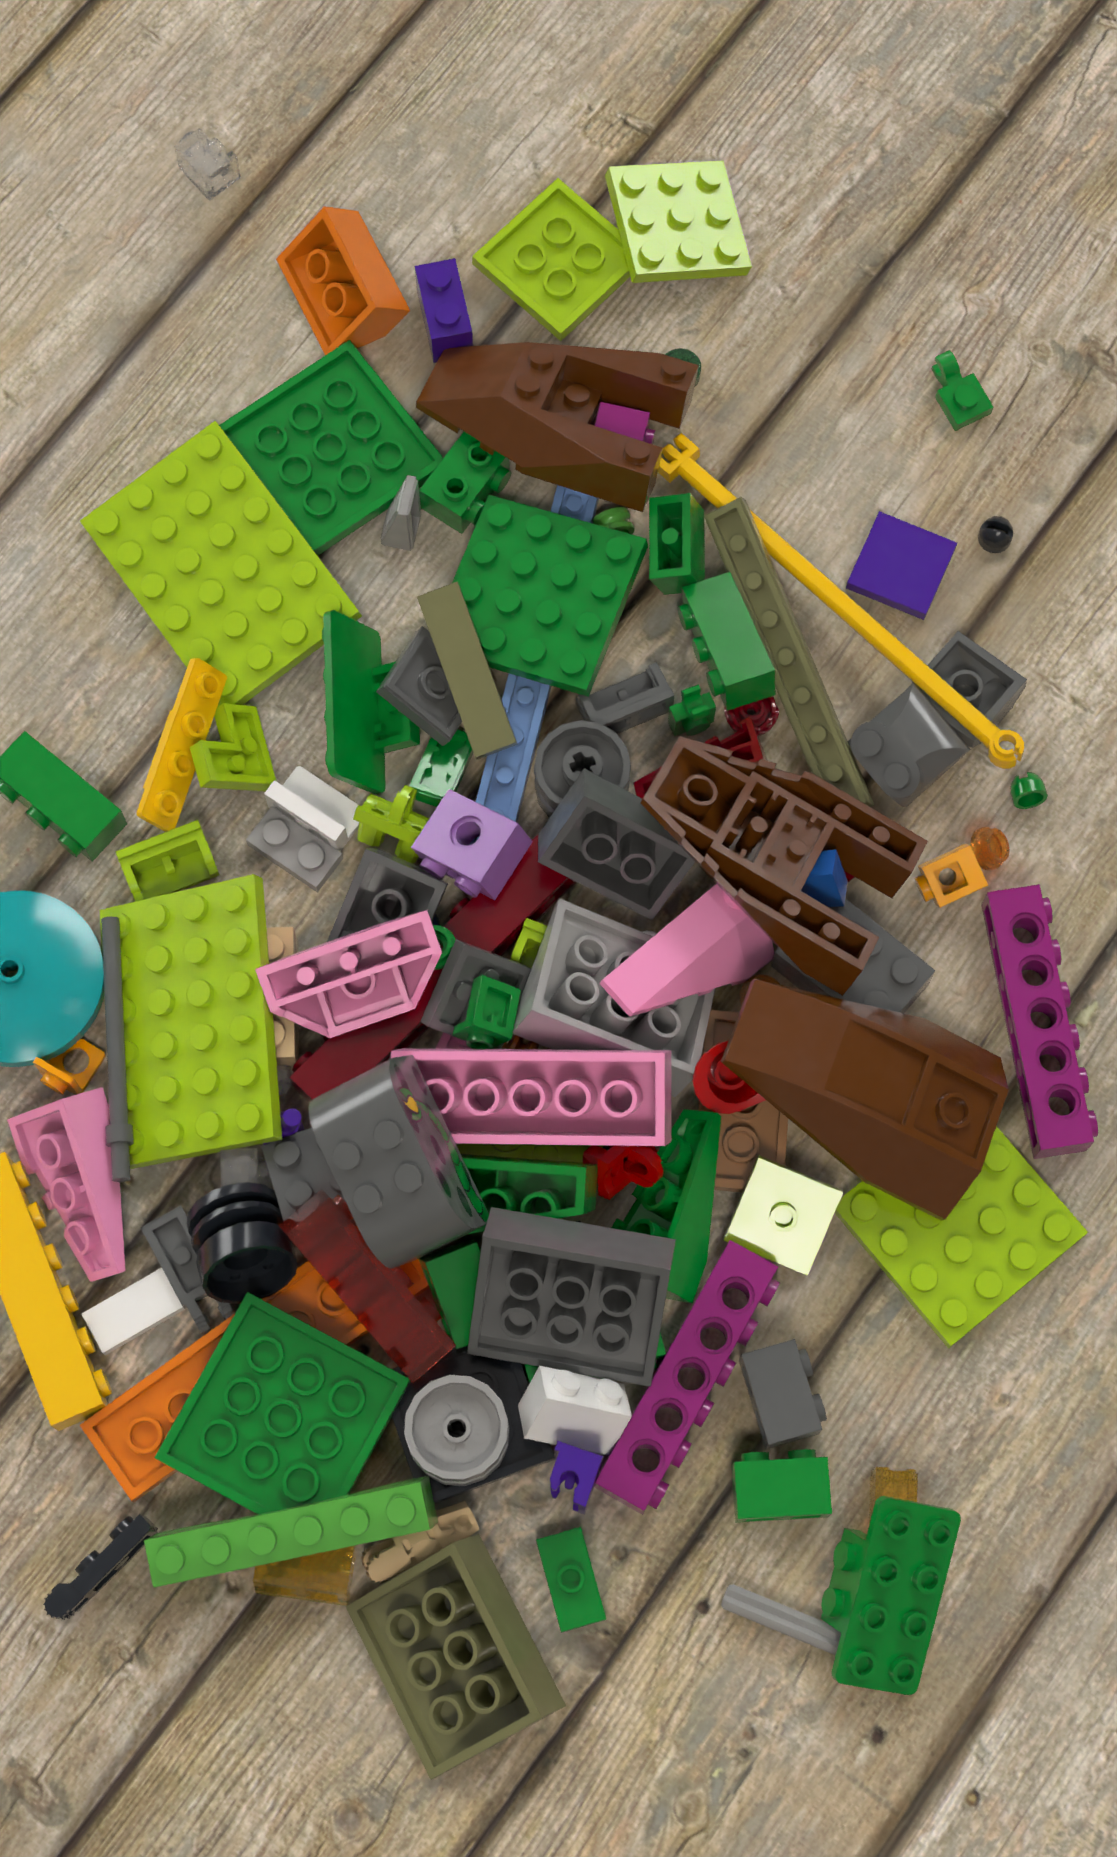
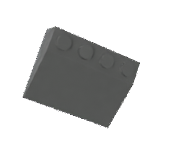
M491 1207L482 1239L467 1354L538 1367L563 1369L577 1374L651 1387L676 1239Z

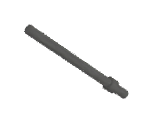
M104 917L101 919L110 1117V1125L105 1127L106 1146L111 1147L112 1181L126 1182L131 1180L129 1146L133 1145L134 1141L133 1125L128 1124L120 923L118 917Z

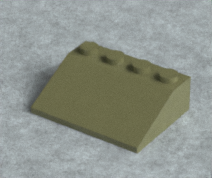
M479 1534L453 1542L346 1606L430 1780L566 1706Z

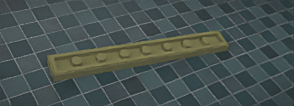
M739 497L704 515V518L727 572L732 574L775 669L776 690L811 773L867 806L872 807L874 802L748 504L744 498Z

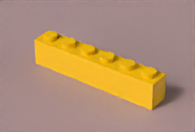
M3 1152L0 1153V1295L50 1426L57 1431H61L90 1418L107 1406L106 1397L112 1394V1390L103 1369L101 1368L97 1371L94 1369L89 1354L96 1352L86 1326L80 1329L77 1326L73 1312L79 1310V1306L70 1285L68 1284L63 1287L56 1271L62 1269L63 1265L53 1243L45 1244L40 1229L47 1227L40 1206L37 1201L29 1203L24 1188L31 1186L27 1172L21 1161L14 1163L8 1154Z

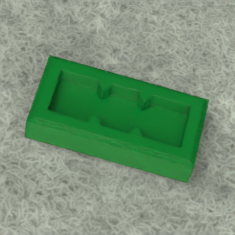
M457 729L450 742L444 746L432 737L430 738L409 785L417 790L415 800L437 807L449 789L457 792L473 755V750L465 731Z
M581 1527L536 1539L561 1633L605 1621L604 1608Z

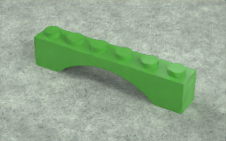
M424 1476L283 1510L159 1532L145 1539L144 1544L154 1588L426 1531L433 1528L438 1523L429 1476Z

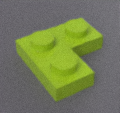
M223 703L216 709L214 715L221 742L200 740L190 747L200 788L266 792L273 781H276L257 707Z

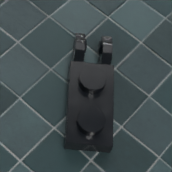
M139 1514L135 1519L131 1516L126 1517L110 1533L109 1536L113 1541L100 1554L94 1550L79 1563L75 1569L79 1575L71 1583H58L51 1590L52 1593L47 1594L48 1597L44 1598L45 1603L43 1604L45 1605L44 1610L47 1611V1615H51V1618L56 1617V1619L61 1618L62 1620H65V1618L70 1619L71 1616H74V1612H79L145 1546V1539L158 1533V1528L143 1515Z

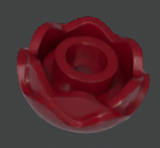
M774 696L728 711L724 707L726 720L735 732L741 730L739 722L751 716L758 736L769 732L779 716V708L775 703ZM754 710L755 714L749 715L747 711Z

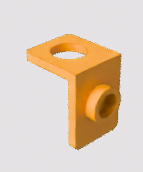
M81 1038L68 1050L52 1058L49 1063L36 1057L33 1064L42 1074L40 1081L44 1085L61 1095L66 1090L77 1095L84 1092L106 1058V1054L101 1049ZM72 1050H83L89 1056L87 1068L78 1074L68 1072L64 1068L65 1056Z

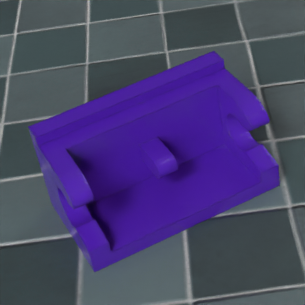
M557 1441L555 1447L556 1462L550 1477L552 1498L556 1499L559 1495L562 1482L565 1481L564 1486L567 1490L573 1489L576 1483L573 1511L585 1515L601 1468L603 1456Z

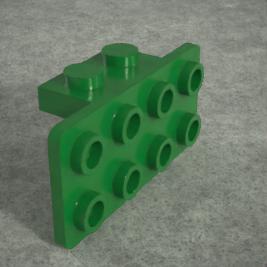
M331 610L324 613V628L322 630L325 661L323 680L326 698L324 721L327 736L325 762L328 772L332 777L372 794L383 793L386 789L385 753L420 745V728L376 692L395 664V662L382 665L381 637L379 633L336 610Z
M880 1496L875 1501L867 1534L860 1530L844 1528L841 1541L834 1550V1569L829 1587L825 1590L821 1603V1619L841 1633L831 1671L833 1679L838 1683L903 1695H912L917 1691L961 1523V1516L958 1512L950 1508L889 1496Z

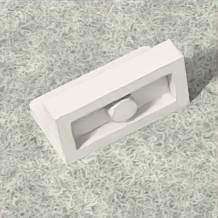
M301 766L294 769L283 785L274 780L264 793L269 809L273 806L340 852L359 828V822L353 820L355 810L359 805Z

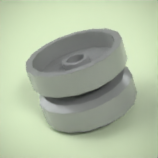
M448 1375L429 1382L414 1396L406 1412L404 1435L413 1460L427 1476L444 1485L467 1486L484 1480L500 1466L508 1449L510 1427L502 1400L489 1385L471 1376ZM461 1421L463 1428L466 1429L464 1435L458 1438L450 1436L448 1430H452L451 1424Z

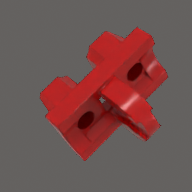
M592 1145L583 1153V1163L598 1165V1195L608 1200L630 1182H634L642 1187H652L663 1176L662 1160L657 1154L655 1146L608 1145L609 1150H605L597 1145Z

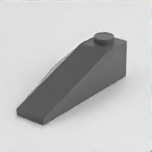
M367 848L327 942L424 910H428L431 921H433L448 883L427 873L419 866L378 848Z

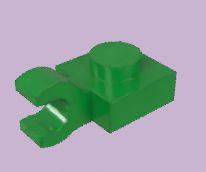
M950 350L936 356L935 361L937 364L933 365L931 369L943 388L937 390L935 398L954 431L990 415L994 407L975 374L972 373L962 378L958 362Z
M699 684L681 690L682 702L669 707L668 724L674 737L686 733L687 736L697 735L707 730L710 724L714 722L716 705L710 692L700 695L701 689Z

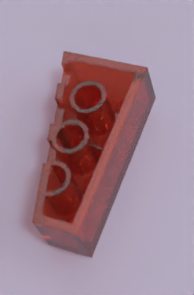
M321 1189L281 1223L279 1227L392 1361L414 1383L456 1345L438 1325L437 1322L442 1316L425 1297L418 1301L408 1288L414 1283L401 1267L388 1268L372 1253L361 1233L350 1221L353 1216L345 1200L339 1194L331 1199Z

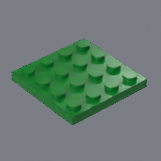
M350 340L219 425L317 556L386 511L407 475L416 477L418 487H422L443 459L442 455Z
M488 495L452 583L458 582L489 668L589 697L648 549V542L643 537Z
M247 1292L154 1458L257 1515L348 1495L356 1484L411 1381L400 1373Z

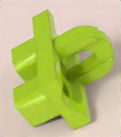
M404 785L401 792L398 791L393 803L370 794L364 804L356 808L353 820L359 822L357 840L372 847H379L384 842L385 835L389 834L399 839L394 854L403 860L415 863L420 857L411 846L430 819L412 811L417 790Z

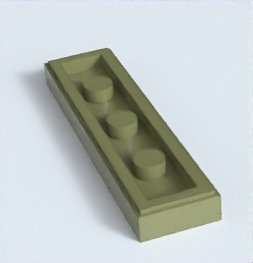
M458 582L417 596L475 758L478 760L518 745Z

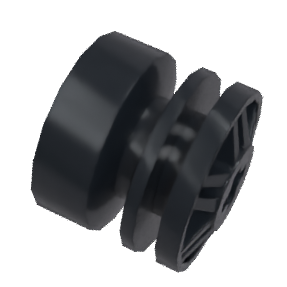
M250 1182L229 1184L210 1191L198 1199L188 1211L186 1224L188 1232L192 1237V1248L197 1254L196 1264L201 1284L207 1296L219 1302L232 1304L241 1303L247 1292L263 1299L287 1286L296 1275L297 1258L273 1189L264 1184Z

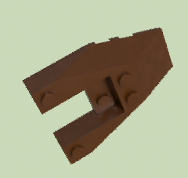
M533 342L448 348L443 350L416 401V408L458 434L461 429L480 441L479 447L492 456L497 451L516 463L515 470L521 474L643 512L656 484L663 448L593 426L591 423L600 403L603 402L649 412V420L680 429L692 401L699 365L654 352Z
M679 736L641 801L642 806L803 973L843 996L863 971L879 937L801 892L822 851L836 849L845 872L892 899L912 874L928 841L813 773L804 771L802 776L775 769L777 763L763 759H760L758 763L731 756L733 752L731 750Z

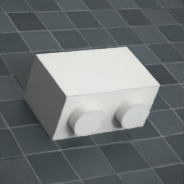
M544 1366L538 1367L518 1404L525 1439L554 1445L557 1444V1441L589 1452L607 1456L611 1454L632 1417L623 1383Z

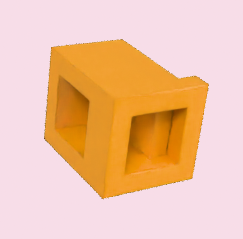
M962 844L947 853L919 865L918 868L921 876L915 878L924 901L927 902L933 899L935 905L940 908L988 886L973 850L968 844ZM950 868L954 873V879L950 884L943 885L939 880V874L943 869Z

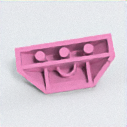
M424 910L308 948L255 970L271 1013L284 1017L328 1038H332L415 1009L437 965L442 950L428 910Z

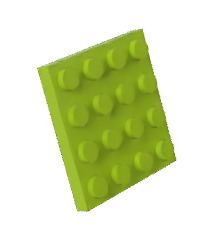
M997 1126L981 1172L945 1220L941 1221L863 1181L841 1197L835 1211V1215L948 1349L1088 1233Z

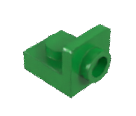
M485 975L473 979L466 1020L454 1026L453 1037L466 1041V1045L472 1049H493L511 1040L521 989Z

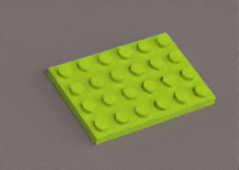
M216 421L205 427L80 520L81 524L184 665L187 667L192 658H200L227 676L217 708L223 703L244 705L324 645L322 630L324 628L323 616L325 612L336 610L356 621L362 617L358 609Z
M252 874L99 910L101 946V919L104 917H118L120 923L128 1124L133 1125L134 1144L129 1146L130 1169L282 1140L273 1013L269 1010L255 970L269 964L263 878Z

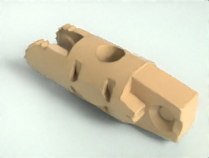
M466 1501L437 1510L438 1523L430 1530L383 1539L374 1543V1546H369L368 1549H365L361 1560L370 1580H374L375 1583L377 1581H380V1583L383 1580L386 1581L387 1578H392L410 1569L453 1542L468 1538L476 1533L479 1527Z

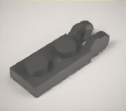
M180 1205L140 1228L184 1309L188 1308L199 1331L204 1336L212 1330V1325L206 1314H203L197 1302L207 1297V1294L201 1284L196 1264L197 1254L192 1248V1237L188 1232L186 1224L187 1215ZM217 1301L218 1309L225 1320L235 1313L231 1303Z

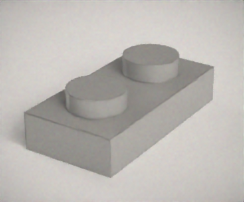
M273 806L270 807L246 839L249 847L317 893L343 860V855L340 851Z

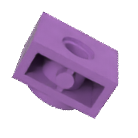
M449 789L411 848L422 859L420 867L427 873L441 880L447 875L455 880L454 884L460 890L476 898L481 893L496 900L533 841L517 822ZM479 837L475 843L469 845L473 839Z

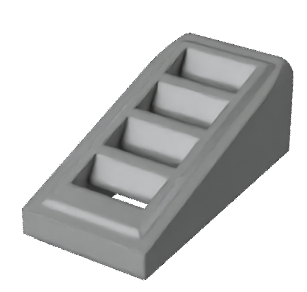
M407 475L387 509L380 537L381 544L384 546L411 551V548L413 549L421 519L419 487L416 477Z

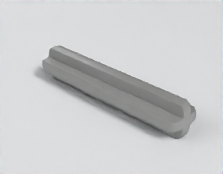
M734 1584L727 1587L721 1603L723 1609L836 1655L841 1633L826 1622Z

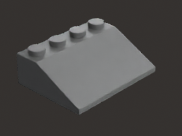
M559 899L554 907L523 990L513 1034L556 1050H671V1096L676 1097L692 1081L695 1066L701 1058L715 989L708 994L698 996V994L676 1000L674 1004L629 1017L599 983L653 936Z

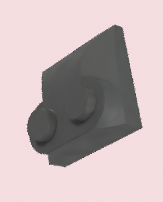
M959 631L956 632L928 664L934 672L996 726L1013 708L1027 683L1026 678ZM919 688L968 747L974 748L982 743Z
M916 684L910 686L870 722L861 724L848 741L854 756L880 788L901 807L909 806L971 750Z

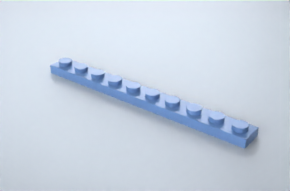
M557 485L550 512L593 523L599 498ZM508 674L502 703L518 745L487 756L476 802L517 822L552 686ZM479 837L473 839L469 845L475 843Z

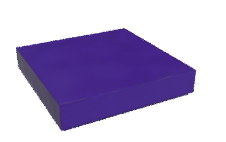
M879 511L847 581L846 589L924 620L954 554L957 542Z

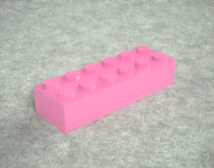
M402 1048L391 1051V1058L408 1055L414 1056L455 1144L666 1146L671 1143V1050Z

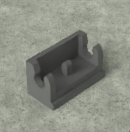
M656 662L649 665L645 672L590 694L589 697L577 695L578 698L575 699V703L584 721L601 723L618 734L668 713L669 707L674 704V693Z

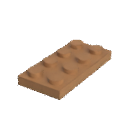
M710 1011L703 1054L717 1043L730 1039L740 1012ZM767 1100L731 1114L718 1113L722 1117L714 1190L742 1193L758 1155L785 1166L788 1118ZM699 1101L698 1111L713 1112Z

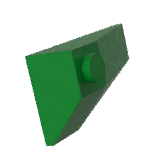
M683 1109L671 1129V1143L661 1146L657 1152L662 1160V1178L652 1187H642L637 1184L632 1193L637 1199L623 1221L617 1218L611 1227L613 1229L676 1239L666 1299L693 1303L707 1263L722 1117L716 1112Z

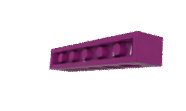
M1040 884L987 892L981 907L1033 1159L1085 1152L1094 1143L1093 1137L1098 1136V1123L1094 1111H1088L1084 1094L1089 1092L1088 1076L1084 1067H1078L1075 1051L1080 1048V1040L1075 1024H1069L1066 1008H1069L1071 1004L1070 992L1066 981L1060 982L1057 966L1061 965L1062 957L1059 942L1057 939L1051 940L1048 924L1052 923L1053 920L1050 900L1048 897L1042 898ZM1016 928L1028 930L1032 934L1034 942L1028 944L1019 942L1014 937L1013 930ZM1033 970L1041 976L1043 984L1039 986L1027 984L1022 977V971ZM1034 1012L1046 1014L1051 1021V1027L1041 1029L1035 1026L1030 1014ZM1045 1054L1054 1056L1060 1063V1071H1047L1042 1067L1039 1057ZM1053 1097L1063 1099L1069 1106V1114L1064 1116L1055 1114L1049 1107V1099Z
M729 1240L654 1375L651 1387L648 1386L594 1485L596 1489L642 1515L648 1505L657 1509L669 1487L668 1483L662 1481L669 1466L672 1464L679 1468L692 1445V1443L685 1440L686 1435L693 1423L702 1427L714 1405V1402L707 1399L714 1384L717 1383L724 1387L737 1363L729 1359L737 1343L746 1347L759 1323L751 1318L759 1303L768 1307L780 1285V1282L773 1279L778 1266ZM731 1288L739 1289L746 1295L747 1305L739 1310L730 1309L724 1304L722 1294ZM707 1328H716L724 1334L725 1345L718 1350H710L702 1344L700 1333ZM685 1368H695L703 1376V1385L697 1390H686L678 1382V1373ZM663 1408L676 1410L681 1417L680 1427L674 1431L662 1430L656 1424V1413ZM642 1448L653 1450L659 1458L658 1467L652 1472L645 1473L639 1471L632 1461V1456L637 1450Z

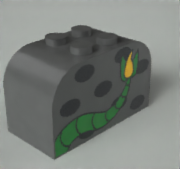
M413 1055L391 1058L310 1101L308 1109L309 1118L316 1140L362 1237L372 1253L383 1265L391 1269L402 1266L487 1224L489 1217L487 1208Z

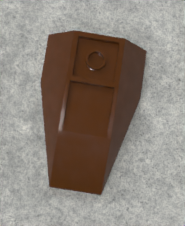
M758 979L751 981L721 1063L863 1182L941 1221L948 1217L981 1172L1009 1090L1001 1057L925 1018Z

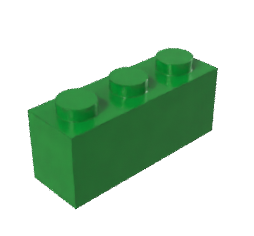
M731 572L683 586V605L677 606L679 619L685 631L691 629L695 637L692 639V646L697 661L699 663L706 662L709 669L706 672V677L712 695L714 697L720 695L727 711L775 696V669Z
M26 731L0 756V795L11 804L18 800L27 807L26 816L40 829L45 831L50 826L60 835L57 841L73 856L77 857L82 853L93 862L127 825L121 809Z

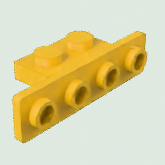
M192 658L189 661L175 704L167 717L137 809V816L164 832L176 828L195 773L190 747L200 740H206L227 680V676L200 658Z

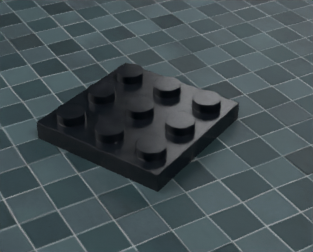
M467 1345L459 1349L450 1347L392 1369L411 1381L393 1413L392 1419L413 1479L427 1475L416 1464L410 1454L404 1435L405 1416L414 1396L429 1382L448 1375L471 1376L489 1385L502 1400L510 1427L509 1444L500 1466L484 1480L467 1486L444 1485L429 1477L434 1504L555 1460L549 1443L524 1438L518 1404L529 1384L521 1363L467 1354ZM461 1421L451 1424L452 1430H448L450 1436L458 1438L464 1435L466 1429L463 1428Z

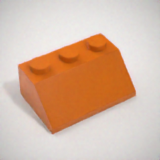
M324 206L276 258L325 355L348 340L356 348H360L385 337L411 311L359 211Z

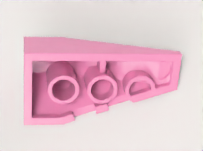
M716 884L602 979L599 984L624 1012L631 1017L674 1004L676 1000L695 994L701 996L711 993L713 989L728 984L734 986L746 982L773 960V943Z
M103 1087L66 1097L7 1119L20 1161L28 1175L36 1173L47 1192L42 1199L48 1210L56 1208L65 1223L64 1237L89 1281L93 1282L124 1272L125 1255L120 1182L112 1181L111 1147L106 1146L105 1127L110 1125L109 1104Z

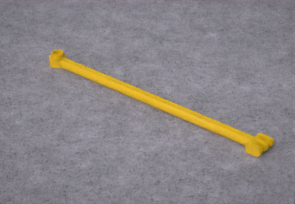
M680 433L673 439L675 445L682 451L681 453L671 444L663 447L662 454L670 463H667L661 457L658 473L669 483L680 475L717 509L737 499L736 496L696 462L700 457V450L685 435ZM751 511L768 554L988 748V757L995 766L1002 769H1010L1016 766L1017 760L1021 761L1024 752V741L1018 733L1011 730H1000ZM1009 741L1014 744L1015 748L1014 750H1005L1000 747L999 743Z

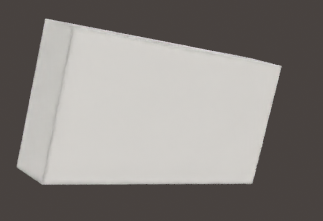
M160 1268L83 1312L81 1315L102 1353L107 1355L185 1309L181 1305L163 1269Z

